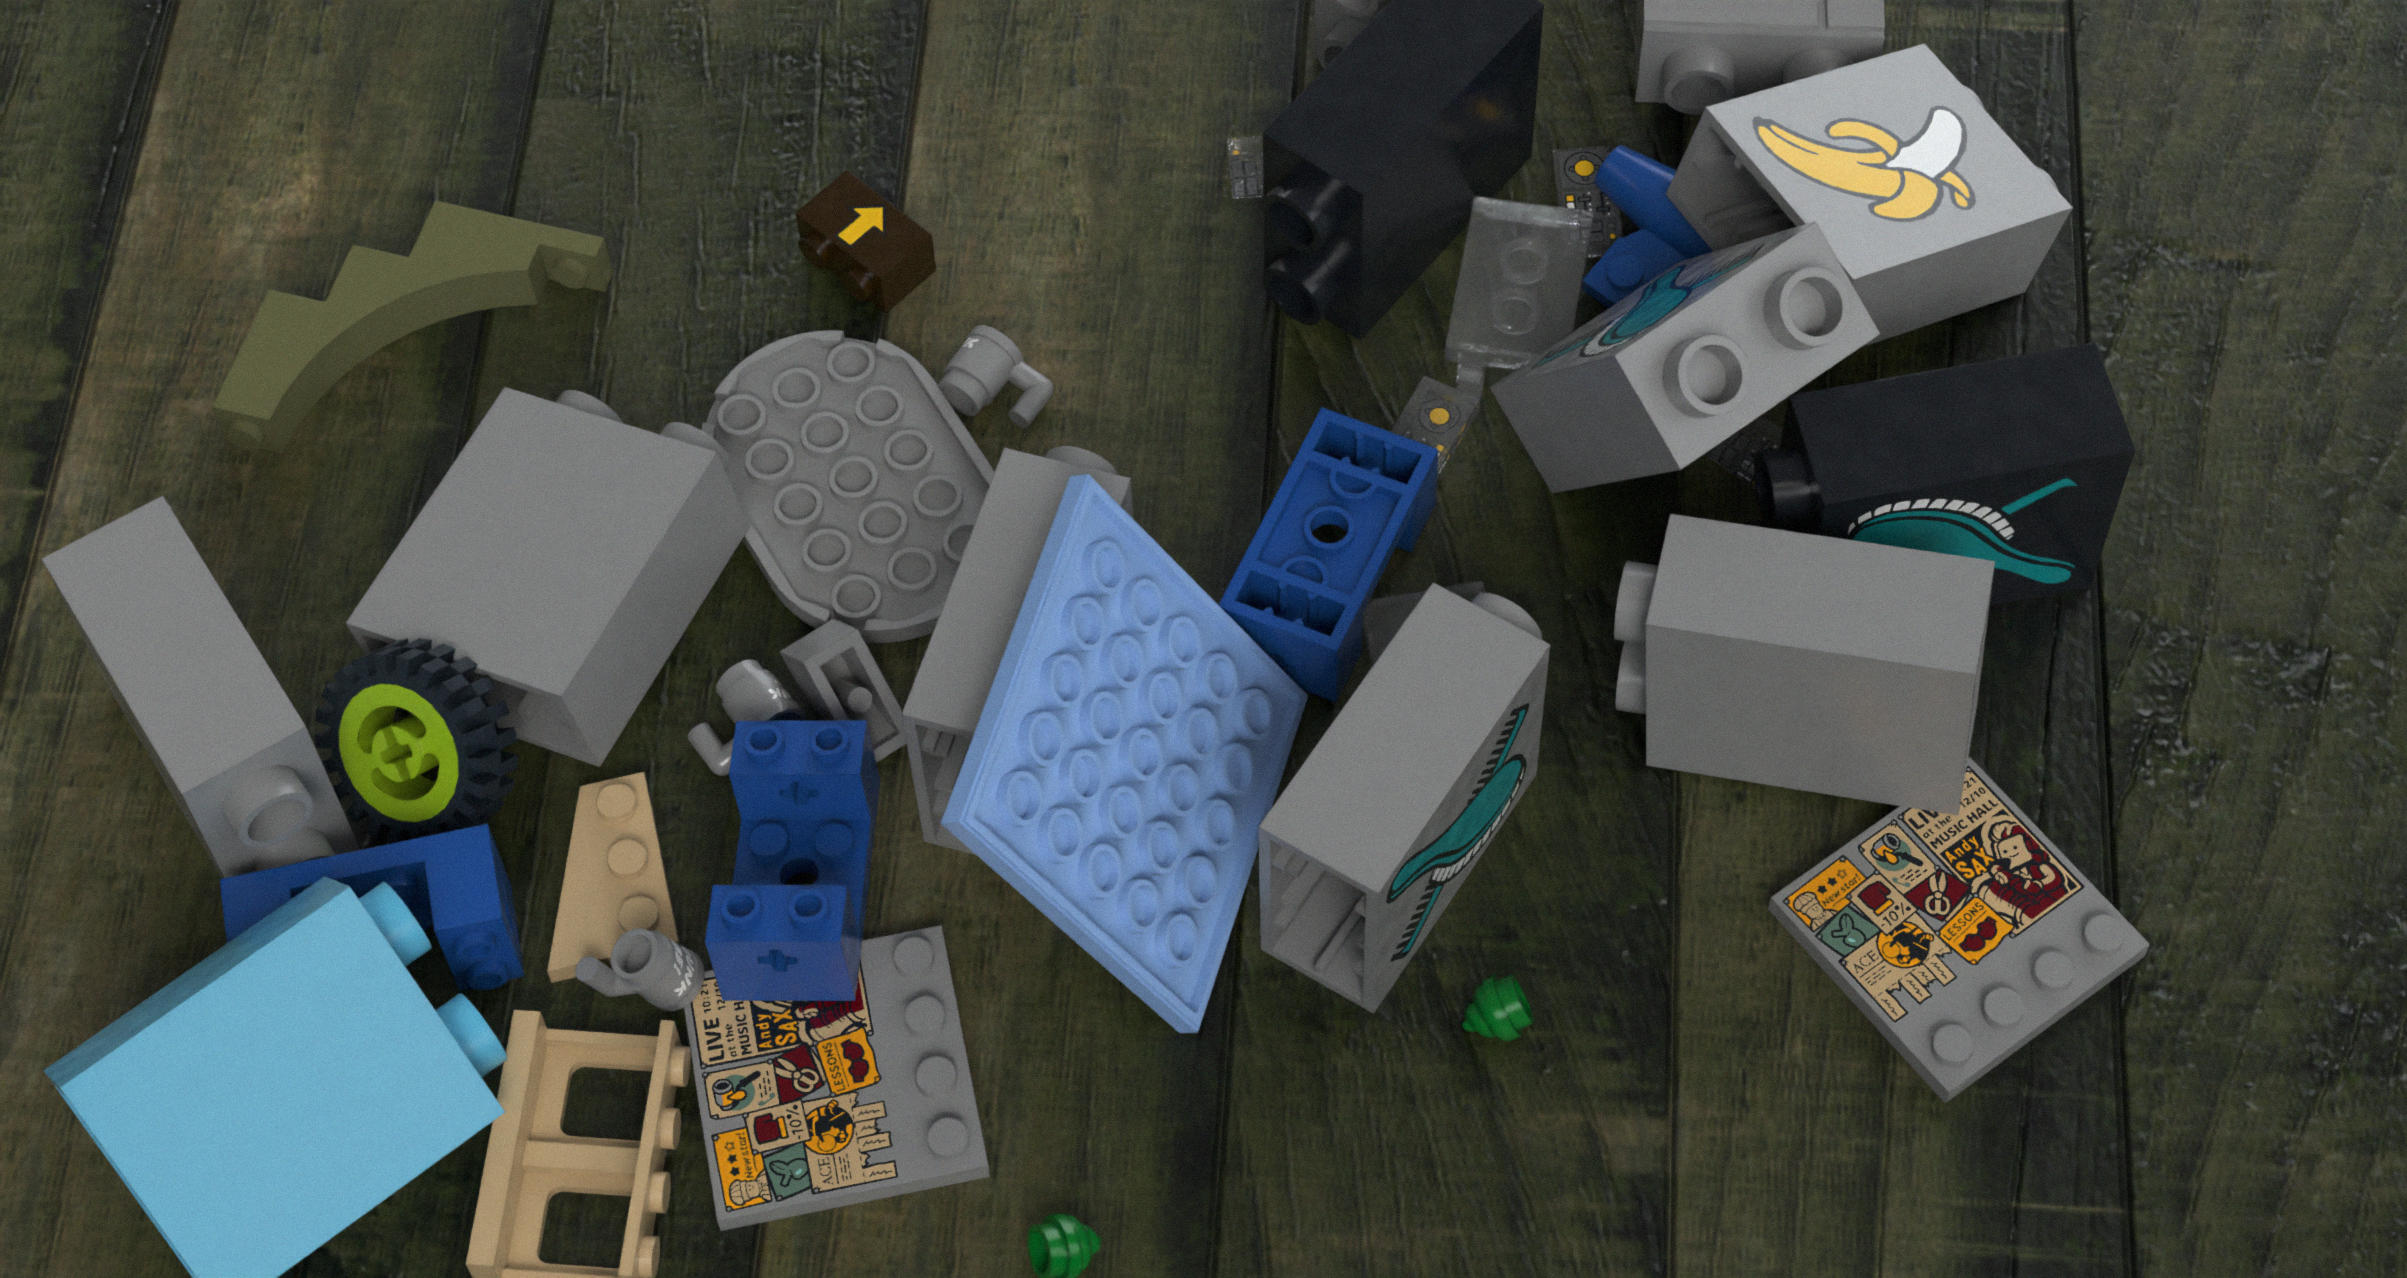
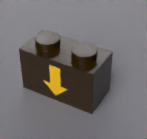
M848 170L795 213L800 235L798 245L805 258L819 269L828 268L841 279L843 285L853 297L862 302L869 300L885 314L936 271L932 234Z

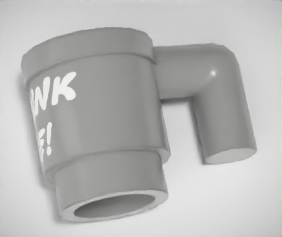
M976 325L971 330L964 344L944 368V377L938 384V387L953 409L968 416H975L984 405H989L1007 381L1011 382L1024 391L1008 413L1011 421L1021 428H1028L1054 392L1053 384L1047 377L1023 362V356L1012 340L998 330L986 325Z
M744 660L733 665L720 677L716 685V692L723 700V709L735 725L736 721L806 720V714L798 702L792 699L774 674L763 669L756 660ZM701 723L695 726L688 734V741L714 774L719 776L728 775L734 737L724 745L709 724Z
M643 928L629 930L617 940L611 953L612 968L592 956H587L578 962L575 969L577 979L605 996L617 997L639 994L662 1011H676L685 1008L698 995L705 977L703 963L696 953L683 945L677 944L658 931H649Z

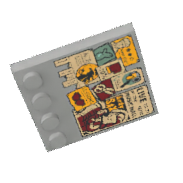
M1968 757L1959 815L1899 806L1770 898L1768 910L1944 1103H1947L2142 959L2150 946L2145 938L1970 757Z
M942 925L863 940L855 1001H723L714 970L704 972L705 977L702 988L696 998L684 1008L716 1217L720 1231L990 1177Z

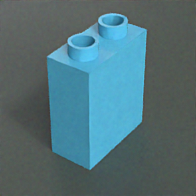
M326 876L322 877L43 1070L192 1278L279 1277L505 1113L482 1079L508 1060L504 1048L481 1014L463 994L459 993L436 1010L433 1008L406 969V966L432 949V946L411 911L386 882H382L358 899L350 886Z

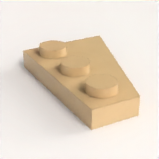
M644 772L580 786L547 969L551 983L576 977V965L582 958L592 956L612 968L611 953L615 943L624 933L632 929L643 928L649 931H658L680 945L649 788Z

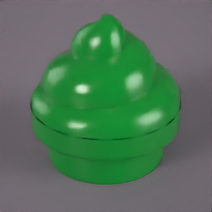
M1513 974L1501 979L1491 975L1483 979L1482 983L1474 989L1473 1002L1466 1007L1464 1012V1021L1462 1023L1464 1030L1469 1032L1477 1031L1486 1038L1497 1037L1502 1041L1508 1042L1521 1037L1522 1028L1534 1023V1016L1529 1002Z
M1054 1213L1046 1215L1042 1223L1032 1225L1028 1231L1027 1248L1031 1266L1039 1278H1078L1080 1273L1088 1268L1092 1255L1100 1250L1102 1239L1091 1227L1081 1224L1071 1214Z

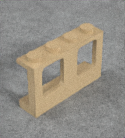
M514 1010L506 1048L508 1060L503 1064L497 1101L505 1113L492 1122L466 1259V1266L472 1278H655L660 1260V1239L658 1236H653L656 1213H666L669 1205L671 1179L670 1173L663 1172L667 1149L676 1150L679 1143L681 1113L680 1109L674 1108L677 1087H686L689 1081L691 1069L690 1047L682 1046L675 1022L670 1020H661L658 1036L547 1029L540 1011ZM593 1067L652 1072L640 1141L569 1136L562 1132L571 1077L577 1069ZM559 1192L631 1196L619 1268L549 1264L539 1259L548 1205L553 1195Z

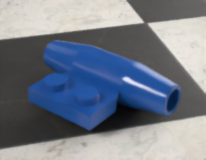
M1623 145L1616 147L1604 160L1595 176L1594 184L1640 230L1623 238L1619 236L1582 280V291L1608 309L1678 262L1713 252L1666 196L1677 170Z

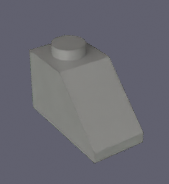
M832 619L780 651L808 705L821 721L867 720L876 763L907 744L901 715L902 710L857 628Z

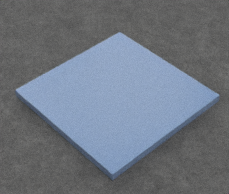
M1089 474L1070 476L940 824L1179 1033H1198L1259 848L1258 826L1272 808L1308 695Z

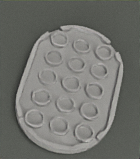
M826 330L807 332L783 338L754 352L731 370L714 392L716 400L709 412L706 423L702 424V431L714 438L725 449L730 458V467L726 474L750 526L742 540L773 591L793 614L815 629L835 619L857 628L865 643L900 642L933 633L995 473L993 468L927 370L915 358L892 343L878 338L875 344L864 340L845 338L844 331Z

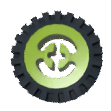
M419 638L409 643L408 639L399 640L352 661L351 664L341 668L333 676L337 681L326 685L321 695L329 703L318 707L316 711L315 721L329 727L314 734L315 747L332 749L333 754L321 760L327 774L336 771L339 773L342 782L333 786L338 800L349 794L355 800L345 813L354 822L369 815L372 816L366 832L376 839L390 832L389 844L482 825L490 820V816L499 812L505 804L501 797L511 793L515 780L505 774L518 768V754L502 751V748L517 741L515 727L498 728L496 722L497 719L509 714V709L504 700L490 706L484 697L496 688L495 684L488 675L472 682L469 678L478 665L467 656L452 663L455 648L443 643L432 649V640ZM397 707L412 713L394 723ZM439 765L436 781L421 776V774Z

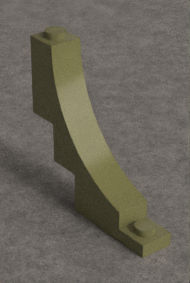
M435 200L409 257L352 244L325 302L268 290L212 405L226 441H230L235 446L248 451L265 449L283 454L296 429L306 415L340 378L358 363L384 346L423 327L474 311L506 306L538 305L548 280L557 281L568 288L580 289L585 287L605 292L613 275L605 239L599 236Z

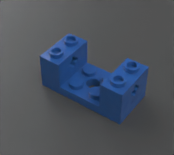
M1321 407L1229 583L1219 606L1302 690L1337 703L1362 653L1363 612L1395 548L1398 547L1412 552L1436 504L1438 449ZM1333 524L1341 527L1346 532V536L1335 543H1323L1317 540L1312 535V532L1322 525Z
M867 720L736 721L729 777L741 817L732 885H713L705 944L722 1000L855 1001L880 789V778ZM799 873H811L818 877L812 885H785L789 878Z
M488 824L220 879L227 943L324 876L350 886L358 899L382 882H386L405 903L423 931L429 928L431 924L434 925V932L459 990L467 988L476 990L495 989L504 985L510 979L525 976L511 884Z

